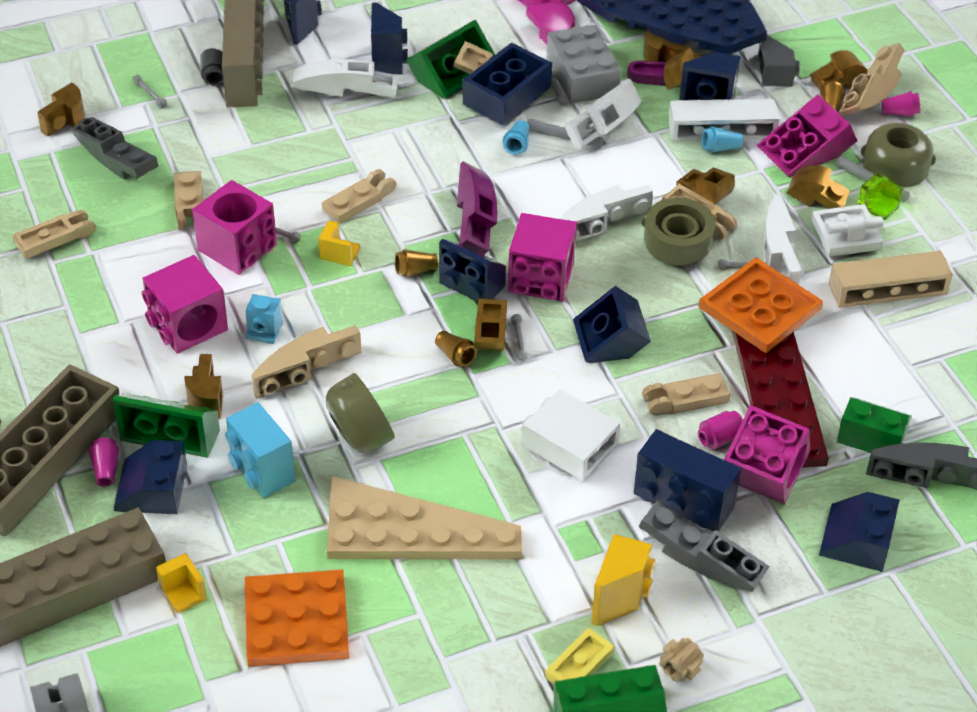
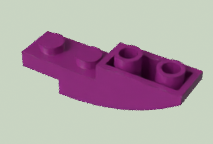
M462 161L460 163L457 207L462 209L460 244L485 255L489 251L490 230L497 224L496 193L493 183L486 172Z

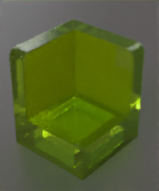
M876 172L861 186L858 205L865 204L869 213L876 217L881 216L883 220H886L900 207L904 187Z

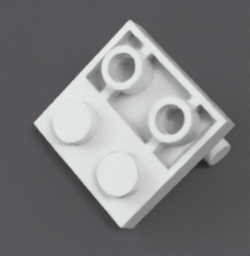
M865 204L812 211V223L828 257L882 250L884 241L877 228L883 227V219L881 216L871 217Z

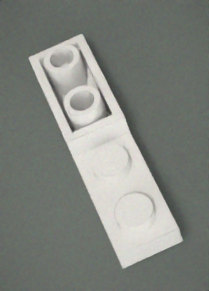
M332 59L317 61L294 68L291 87L302 91L319 92L328 96L342 97L345 88L354 92H366L376 94L379 97L395 98L398 75L374 71V62Z
M631 79L625 80L593 102L592 107L564 125L575 149L584 147L599 135L607 134L636 110L641 100Z
M618 184L582 199L562 214L559 219L577 222L576 241L607 232L608 223L647 213L652 207L653 190L647 184L623 191Z
M777 193L770 202L763 236L764 261L799 285L800 279L804 278V267L802 262H798L794 245V241L798 238L799 234L798 226L790 217L789 205L784 203L781 193Z

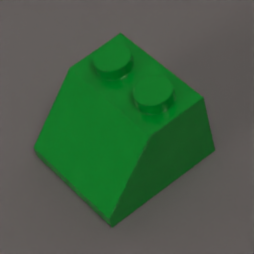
M850 397L842 416L837 443L871 453V450L884 446L902 444L912 419V414L857 397Z

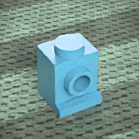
M252 294L245 310L248 330L246 339L274 344L283 325L281 299Z

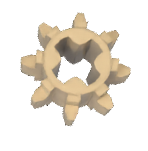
M682 637L678 642L674 639L668 642L662 648L664 654L659 662L664 674L675 682L678 680L681 682L685 678L691 681L702 671L699 666L704 661L702 659L704 658V653L701 652L700 646L688 637L686 639Z

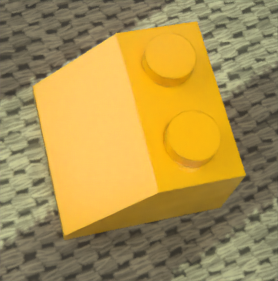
M613 534L594 586L592 625L599 626L639 609L642 598L649 597L653 584L651 577L656 559L651 558L652 544Z

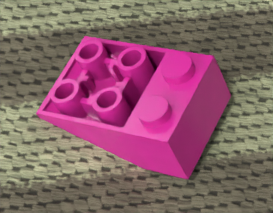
M817 94L759 142L757 147L788 177H792L799 169L805 166L821 165L838 158L858 140L851 124Z

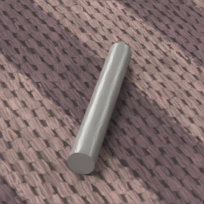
M530 118L527 120L530 130L571 140L564 127ZM598 136L589 142L588 145L601 148L604 138Z
M840 156L836 162V165L903 202L910 195L904 189L843 156Z

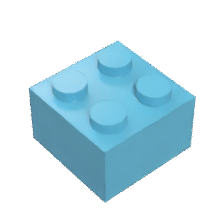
M259 402L226 418L228 432L225 433V438L230 447V452L227 454L229 462L235 470H241L250 489H256L262 498H265L296 482L292 441Z

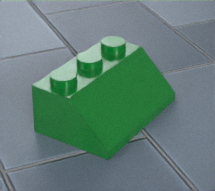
M475 19L405 60L420 84L441 98H445L462 88L463 79L470 75L454 67L455 60L465 41L492 53L493 56L495 53Z
M134 394L114 395L112 399L120 441L145 445L151 440L184 441L186 454L209 457L220 432L217 410Z
M656 664L554 681L553 707L555 712H667L665 692Z

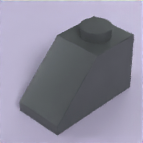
M767 35V39L759 43L758 50L762 86H793L794 76L799 75L800 68L799 61H795L794 50Z

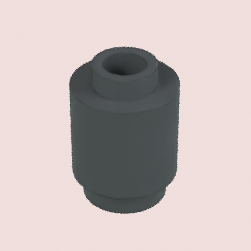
M216 48L207 49L200 55L201 77L208 85L217 86L223 82L222 51Z

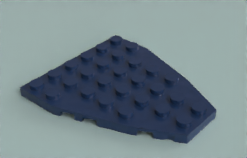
M577 0L578 3L607 21L615 23L617 18L628 21V28L634 30L637 27L648 28V32L677 44L684 45L685 39L698 42V49L733 54L767 39V30L749 0Z

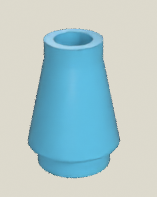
M516 121L514 126L503 136L502 142L508 153L518 155L528 148L529 125L526 121Z
M711 126L710 129H704L702 134V147L704 150H709L710 153L741 149L743 145L742 133H735Z

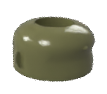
M889 123L880 126L870 134L866 145L861 148V155L864 156L863 167L902 188L911 187L924 181L929 174L930 166L934 165L936 161L930 138L919 128L905 123Z
M669 198L657 202L648 210L646 217L641 222L644 227V242L649 253L657 260L671 266H688L701 261L709 254L713 241L718 239V232L715 230L716 221L712 212L703 204L687 198Z
M356 373L349 375L328 390L326 395L327 410L337 429L352 449L359 453L369 454L395 439L394 432L383 411Z

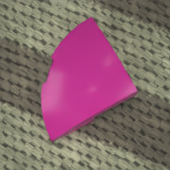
M543 3L526 8V17L539 28V38L546 44L549 32L575 27L574 14L566 4Z

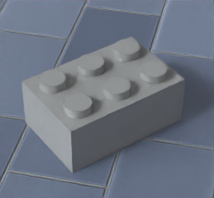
M596 24L548 33L547 58L552 62V68L570 103L601 98L620 85L621 69Z

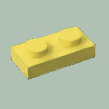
M587 628L545 670V678L554 684V681L593 675L614 654L615 646L590 628Z

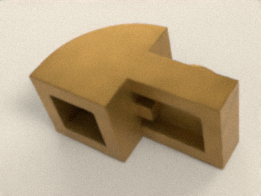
M647 28L644 38L643 58L645 61L666 63L670 58L691 47L663 39L648 32Z
M691 48L670 58L664 67V81L667 90L681 87L682 71L685 62L704 55H701L700 52L693 54Z
M841 50L830 54L831 62L811 73L810 77L819 90L828 81L840 82L850 89L853 85V80L860 74H867L868 69L853 52Z
M72 82L51 94L52 103L37 111L41 132L47 137L68 124L74 127L85 118L81 91Z
M810 165L799 169L794 174L787 194L809 207L814 201H817L825 207L832 209L844 207L850 190L829 178L832 172L831 169L819 165Z
M714 167L706 173L693 169L677 180L676 186L681 184L713 204H717L733 191L735 175Z
M478 298L474 338L476 349L504 351L507 300Z
M200 354L198 366H193L192 376H184L188 405L217 410L218 419H221L224 397L221 376H214L212 354Z

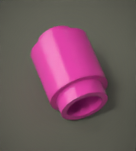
M724 411L702 421L699 424L698 438L701 444L711 450H715L732 442L743 418L737 411Z

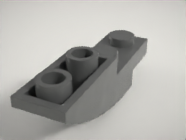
M94 117L85 118L80 121V124L71 128L72 134L91 155L124 180L130 176L138 179L159 166L155 156L126 142L122 131Z
M902 443L871 450L866 475L928 488L930 479L977 490V458L968 457L969 447L943 443Z
M660 500L655 502L638 526L665 545L662 552L707 578L731 587L753 592L770 567L716 529L712 535H709Z

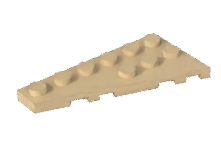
M331 476L327 558L522 559L521 525Z

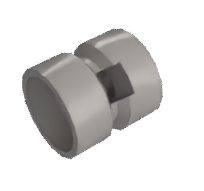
M78 673L59 678L57 685H53L48 681L30 687L36 712H89Z

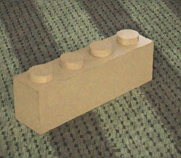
M942 251L834 263L832 264L828 284L838 308L946 295L949 291L953 273Z

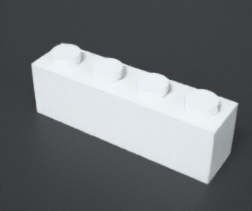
M775 99L670 101L668 122L672 141H702L704 129H710L711 126L735 133H742L743 140H763L778 127L779 115Z

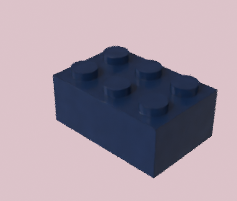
M511 42L463 79V105L504 126L551 88L552 62Z
M655 429L638 452L633 494L639 496L644 501L654 504L657 500H660L698 526L713 532L716 529L719 532L735 508L741 467Z

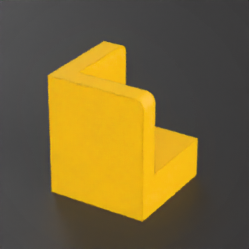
M328 220L318 238L319 259L351 267L360 251V244L340 239L339 222Z
M186 553L156 567L159 586L177 613H181L207 600L204 579Z

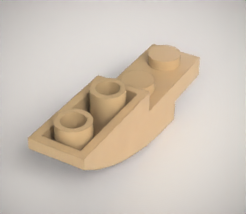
M900 43L889 47L884 46L879 49L867 74H860L853 80V85L848 95L844 98V103L839 112L841 116L870 108L884 100L892 92L903 75L897 68L905 51Z
M354 325L328 334L323 326L282 346L260 364L252 374L255 398L258 399L312 380L311 370L360 354L361 333L359 329Z

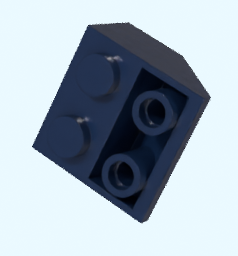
M442 239L439 242L440 284L477 302L478 298L494 299L506 286V265L462 244Z

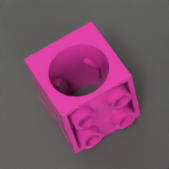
M230 180L192 209L197 250L237 275L253 266L257 260L267 252L272 251L277 245L273 203L233 180Z
M528 213L520 214L509 249L508 292L564 301L575 262L576 221Z
M195 255L142 277L144 290L141 291V295L147 305L145 318L151 328L156 327L159 331L163 343L170 345L177 354L228 330L224 290Z
M750 405L724 458L725 461L741 467L738 485L785 505L810 453L809 428Z

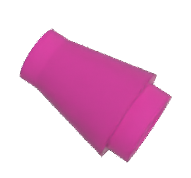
M909 91L882 100V115L891 114L914 117V114H920L919 93Z
M98 438L91 443V447L88 450L96 477V484L102 487L111 486L115 483V472L120 448L117 446L116 441L111 438Z

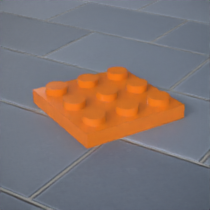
M755 257L700 298L698 308L764 353H767L822 309L823 300Z
M344 569L245 577L246 654L248 667L349 659Z

